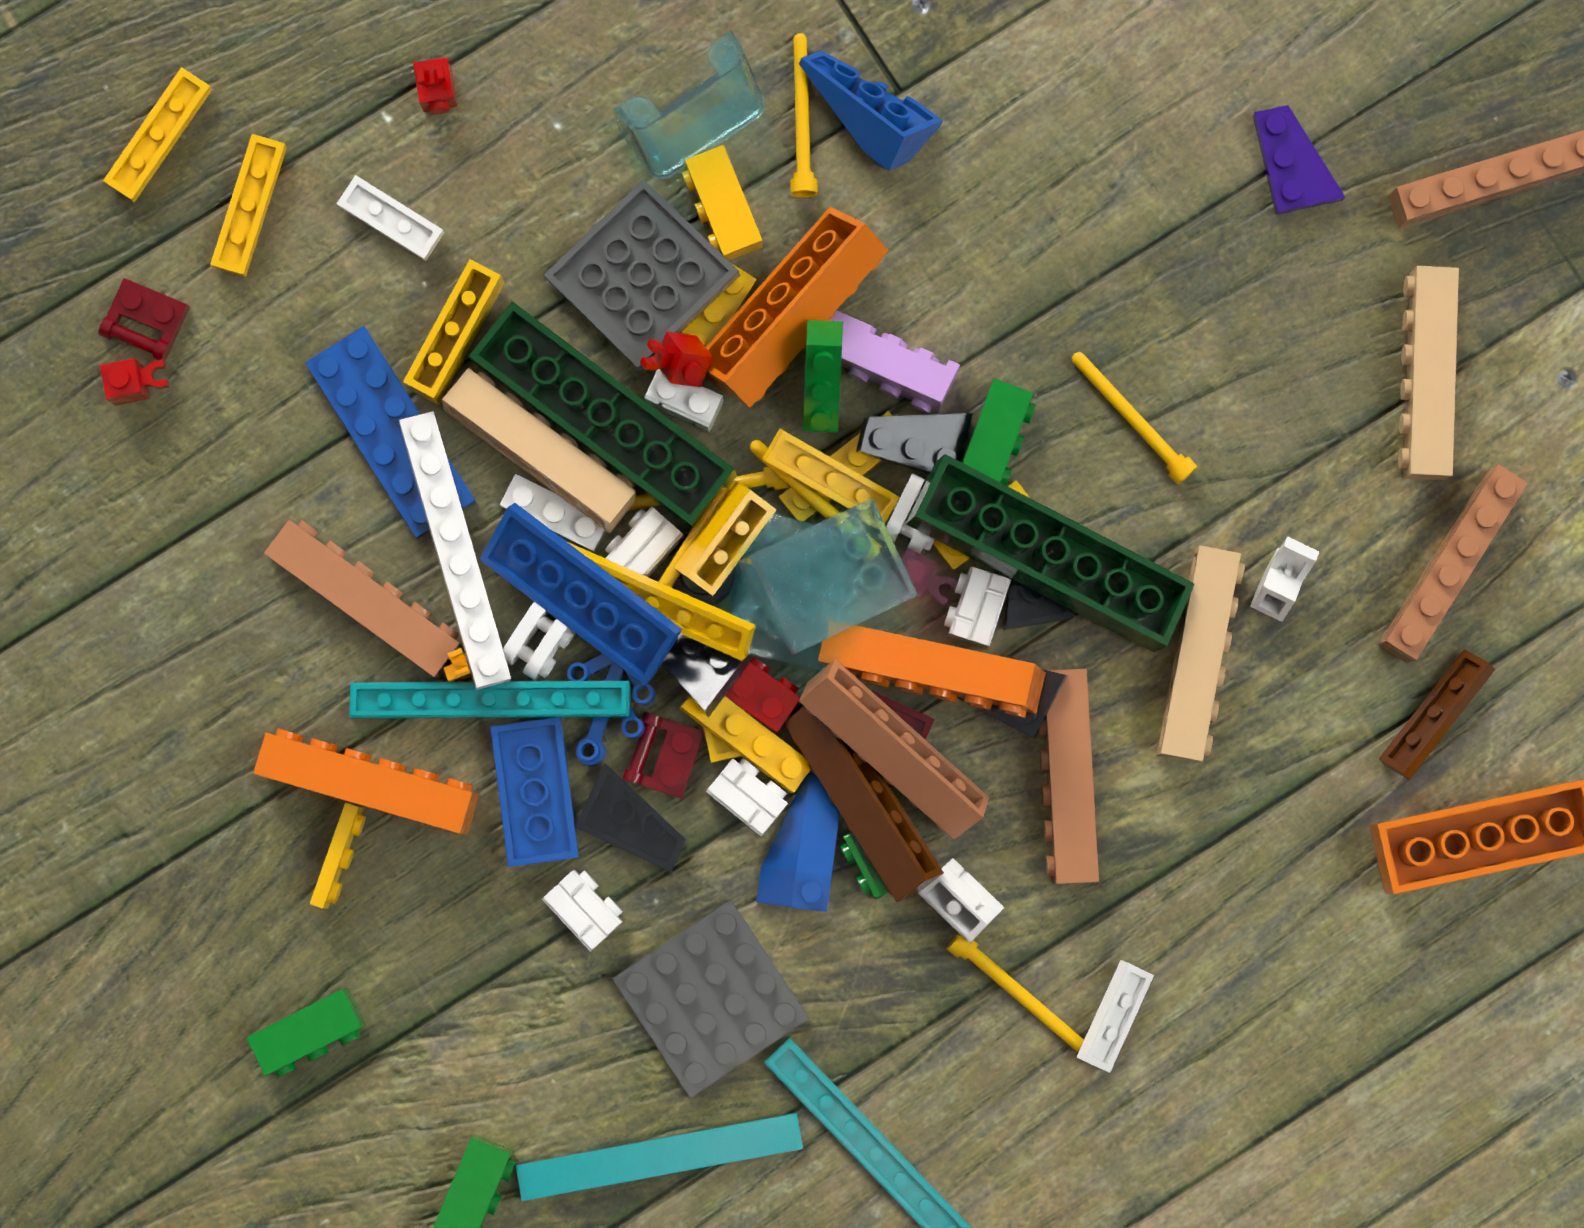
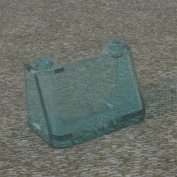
M731 30L718 38L709 49V61L716 71L715 75L661 111H658L655 105L643 96L631 97L614 108L620 133L652 177L667 179L686 167L685 159L715 148L762 115L764 110L763 94L743 48Z

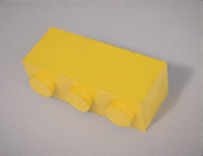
M724 144L685 159L687 171L681 172L688 191L695 190L699 203L694 204L701 223L708 222L712 234L707 236L709 243L728 261L763 248L761 235Z
M736 482L674 568L713 596L775 513L776 509L753 491Z

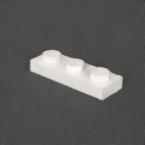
M356 175L337 202L339 208L424 261L428 259L444 234L443 229Z
M517 474L514 475L500 503V506L505 509L513 503L518 504L556 534L592 552H595L606 531L556 493Z
M1120 960L1077 1058L1109 1073L1111 1072L1154 975Z

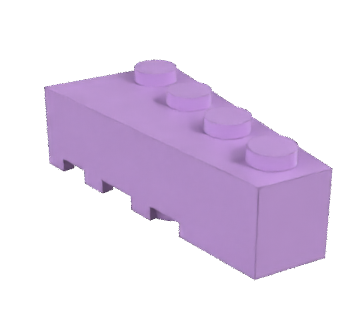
M836 310L830 321H843L841 366L849 369L848 375L863 383H867L869 379L881 385L879 390L890 397L898 399L899 395L911 400L910 405L920 412L929 414L930 411L938 414L957 376L960 364L948 360L946 366L942 365L934 357L933 352L923 348L914 349L913 351L908 350V345L901 338L887 333H883L881 337L874 335L876 329L873 326Z

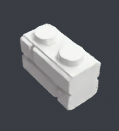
M660 369L656 371L644 398L645 402L653 408L690 425L695 423L697 428L708 433L712 429L724 402L722 395L703 386L695 387L670 383Z
M653 507L647 512L641 509L629 522L628 525L632 529L624 538L620 535L616 536L607 546L605 551L609 555L605 559L649 577L682 541L684 535Z
M970 567L968 574L961 573L955 589V593L961 594L957 608L949 607L944 626L950 628L947 636L988 649L1011 580L975 567Z
M744 758L739 763L732 759L706 792L762 837L788 805L783 800L787 793L771 780L765 785L755 776L759 773V770Z
M952 858L941 868L944 874L918 894L960 935L971 943L1004 907Z
M573 870L542 900L591 952L623 923L618 917L623 911L609 896L603 900L594 891L599 885L585 870L580 875L576 870Z

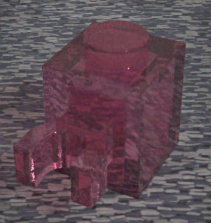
M908 548L890 583L921 599L926 590L932 594L936 602L945 606L948 598L940 595L939 587L947 584L954 589L958 581L951 577L935 575L939 564Z

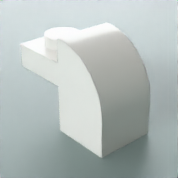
M1287 536L1282 546L1277 548L1271 558L1250 607L1282 622L1295 603L1302 582L1315 564L1319 551Z

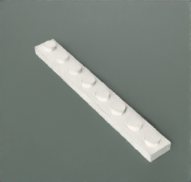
M434 411L399 420L400 429L475 688L478 690L511 680V676Z

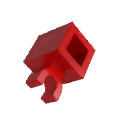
M448 57L413 62L418 98L423 112L429 111L430 114H443L449 112L450 107L458 106L452 68Z
M666 331L662 344L657 340H648V348L656 354L650 358L642 356L640 363L644 369H660L672 384L702 386L713 356L696 335Z
M135 358L100 365L106 399L117 406L150 399L148 387L156 389L170 388L167 379L159 381L154 379V373L157 370L166 369L165 361H153L145 368Z

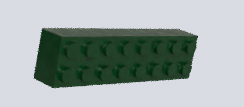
M511 301L469 355L475 365L591 453L599 457L616 472L630 480L632 484L690 528L695 526L723 487L728 488L737 477L733 467L513 301Z
M946 454L935 462L906 522V525L1152 652H1156L1168 645L1195 585L1193 582Z

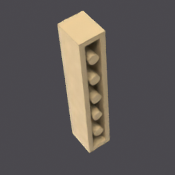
M1416 266L1404 280L1403 291L1404 296L1409 297L1408 310L1404 311L1402 321L1403 331H1408L1407 344L1403 345L1401 354L1402 365L1407 366L1406 379H1402L1400 388L1401 400H1406L1405 413L1401 414L1399 421V432L1404 434V448L1399 450L1398 467L1403 469V479L1445 481L1453 476L1459 268Z
M468 368L443 397V410L610 533L635 503L636 491L633 489L634 485L621 474L613 475L605 469L606 464L592 453L586 455L578 449L577 442L565 433L559 435L549 428L551 426L550 423L542 415L536 412L533 415L522 408L523 404L516 396L509 392L503 394L496 389L494 381L483 372L476 374Z
M1201 545L1194 550L1189 581L1195 585L1182 614L1156 755L1196 763L1203 762L1204 756L1209 757L1213 736L1208 735L1210 721H1216L1219 710V701L1214 700L1216 687H1222L1226 667L1221 666L1223 652H1229L1232 640V632L1227 631L1229 618H1235L1238 607V598L1233 597L1235 584H1241L1245 564L1240 563L1241 553Z

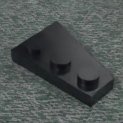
M679 634L661 666L669 675L671 674L687 695L690 698L692 697L709 718L748 666L749 662L747 657L741 661L683 634Z

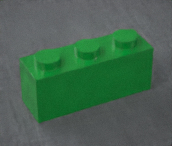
M807 320L803 431L838 432L843 321Z
M994 378L962 463L1007 485L1012 469L1006 467L1011 454L1014 456L1018 455L1024 436L1018 435L1022 422L1030 423L1036 404L1030 402L1033 392Z
M344 988L246 1038L264 1076L275 1072L276 1077L279 1078L297 1069L294 1062L306 1056L309 1062L329 1053L327 1045L339 1040L341 1046L359 1038L361 1035L358 1030L367 1025L349 988Z
M474 1134L468 1143L433 1228H485L483 1223L487 1214L489 1213L494 1216L502 1198V1195L497 1193L502 1180L509 1181L516 1165V1161L511 1160L514 1150Z

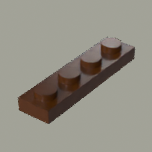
M1464 649L1379 757L1382 764L1410 780L1495 671L1493 666Z

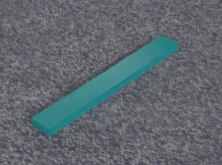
M518 681L504 682L476 690L474 682L350 683L349 718L630 717L631 682Z
M790 1037L764 1062L922 1228H972Z
M796 1112L517 1164L516 1171L521 1200L526 1201L803 1149Z

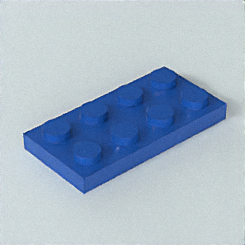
M562 718L490 726L508 867L579 858Z

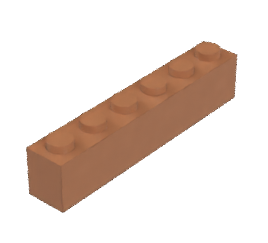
M1584 130L1396 187L1388 198L1398 228H1404L1584 173Z
M1499 464L1487 471L1378 645L1406 663L1418 659L1528 482Z
M288 520L264 554L430 675L439 679L444 673V667L449 666L451 663L447 653L463 647L462 644L456 641L460 634L443 622L439 628L428 620L431 613L416 602L411 607L400 600V597L403 595L401 591L387 581L383 586H380L371 579L375 573L361 562L357 561L354 566L343 559L347 553L332 541H329L326 546L318 541L315 537L319 532L303 520L298 525Z
M836 659L807 682L799 700L805 709L830 728L834 736L842 739L849 745L861 760L868 762L877 770L888 784L893 785L905 795L914 807L919 808L933 820L937 828L945 831L955 840L984 817L990 797Z
M1087 669L1048 670L1068 676L1038 732L1039 736L1045 735V749L1040 750L1041 771H1047V785H1042L1043 806H1049V820H1044L1045 842L1051 841V856H1046L1047 877H1053V884L1099 882Z

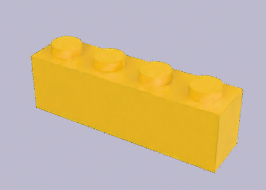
M469 259L403 381L409 390L438 405L440 404L505 284L500 274Z

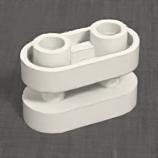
M912 473L882 536L895 542L898 534L901 533L911 538L907 548L920 554L923 548L929 551L935 539L906 525V518L913 503L917 501L925 479Z
M536 602L531 605L503 648L506 662L513 665L518 658L522 659L527 663L523 673L535 681L540 676L546 678L556 664L553 656L559 647L565 649L575 635L574 631L558 619L552 621L546 617L548 611ZM539 628L546 635L534 651L527 645Z

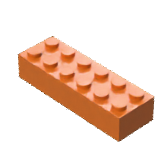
M829 207L706 346L713 356L706 377L718 389L751 408L755 402L764 396L766 389L774 380L787 370L789 363L796 355L806 348L807 320L830 321L835 311L848 297L855 293L858 285L870 271L878 267L881 259L889 250L865 223Z
M829 619L827 620L818 661L826 666L836 659L855 677L859 675L861 676L860 679L868 681V684L888 688L891 682L895 683V687L901 688V691L915 695H922L923 690H928L930 695L936 696V699L956 703L957 698L960 697L964 698V702L969 703L972 707L991 710L992 705L999 706V710L1005 711V714L1025 718L1026 712L1037 713L1046 674L1034 663Z
M277 728L276 735L265 732L253 774L468 835L480 796L478 793L471 792L472 784L451 778L448 779L447 784L438 782L439 775L417 768H414L413 775L405 773L406 765L380 758L377 765L370 762L372 755L346 748L344 755L336 753L337 745L313 738L310 745L302 743L303 735Z
M1584 779L1369 825L1385 894L1403 893L1583 854Z

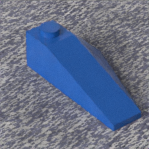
M818 51L800 59L799 65L861 149L872 157L878 166L886 168L888 171L908 163L943 122L942 119L913 98L906 96L904 101L886 92L888 85L880 81L873 83L861 79L856 68L823 51Z
M811 770L804 778L761 866L757 894L758 903L827 912L840 812L836 805L830 801L827 791L819 778Z

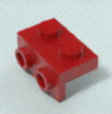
M753 657L725 696L777 733L799 703L801 697L796 694L799 688L784 677L779 682L767 674L770 668Z

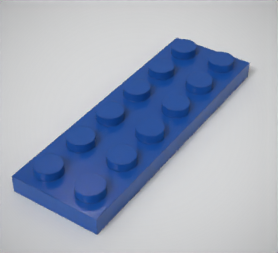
M362 326L308 360L305 364L414 536L419 539L430 532L400 429L399 420L421 414L366 327ZM447 456L463 511L476 503V500Z
M516 503L508 506L479 559L643 685H647L653 679L682 631V628Z

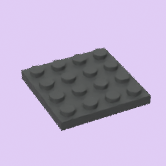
M644 179L544 274L546 280L640 372L644 369L640 363L642 356L650 358L656 354L651 352L647 346L649 339L657 340L662 344L666 331L681 333L740 276L739 270Z
M729 900L612 978L690 1098L809 1019L732 900Z

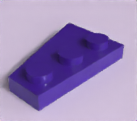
M1289 105L1254 112V125L1276 215L1339 202L1346 198Z

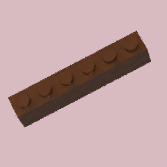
M805 707L801 708L784 723L790 732L792 741L804 754L809 762L811 771L821 781L830 801L838 808L846 821L848 830L855 835L865 851L867 860L875 867L884 882L886 890L894 897L896 902L915 896L944 874L889 785L877 770L868 762L861 760L849 745L842 739L834 736L830 728L816 716L811 715Z

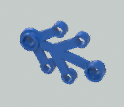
M602 653L584 664L579 662L571 664L568 668L567 676L570 681H588L590 675L610 666L607 678L603 681H621L625 670ZM581 667L584 669V676L576 680L574 678V671ZM626 672L634 686L632 691L634 700L642 705L651 704L656 697L655 689L649 684L643 685ZM642 688H648L650 692L649 697L645 700H640L639 691ZM630 705V717H621L623 721L621 729L625 736L636 739L643 735L645 725L641 719L636 717ZM593 717L587 738L582 739L578 743L576 755L583 764L597 766L605 760L607 750L602 742V738L609 717ZM636 721L639 725L638 731L630 734L628 732V725ZM592 744L595 752L591 757H586L584 749Z

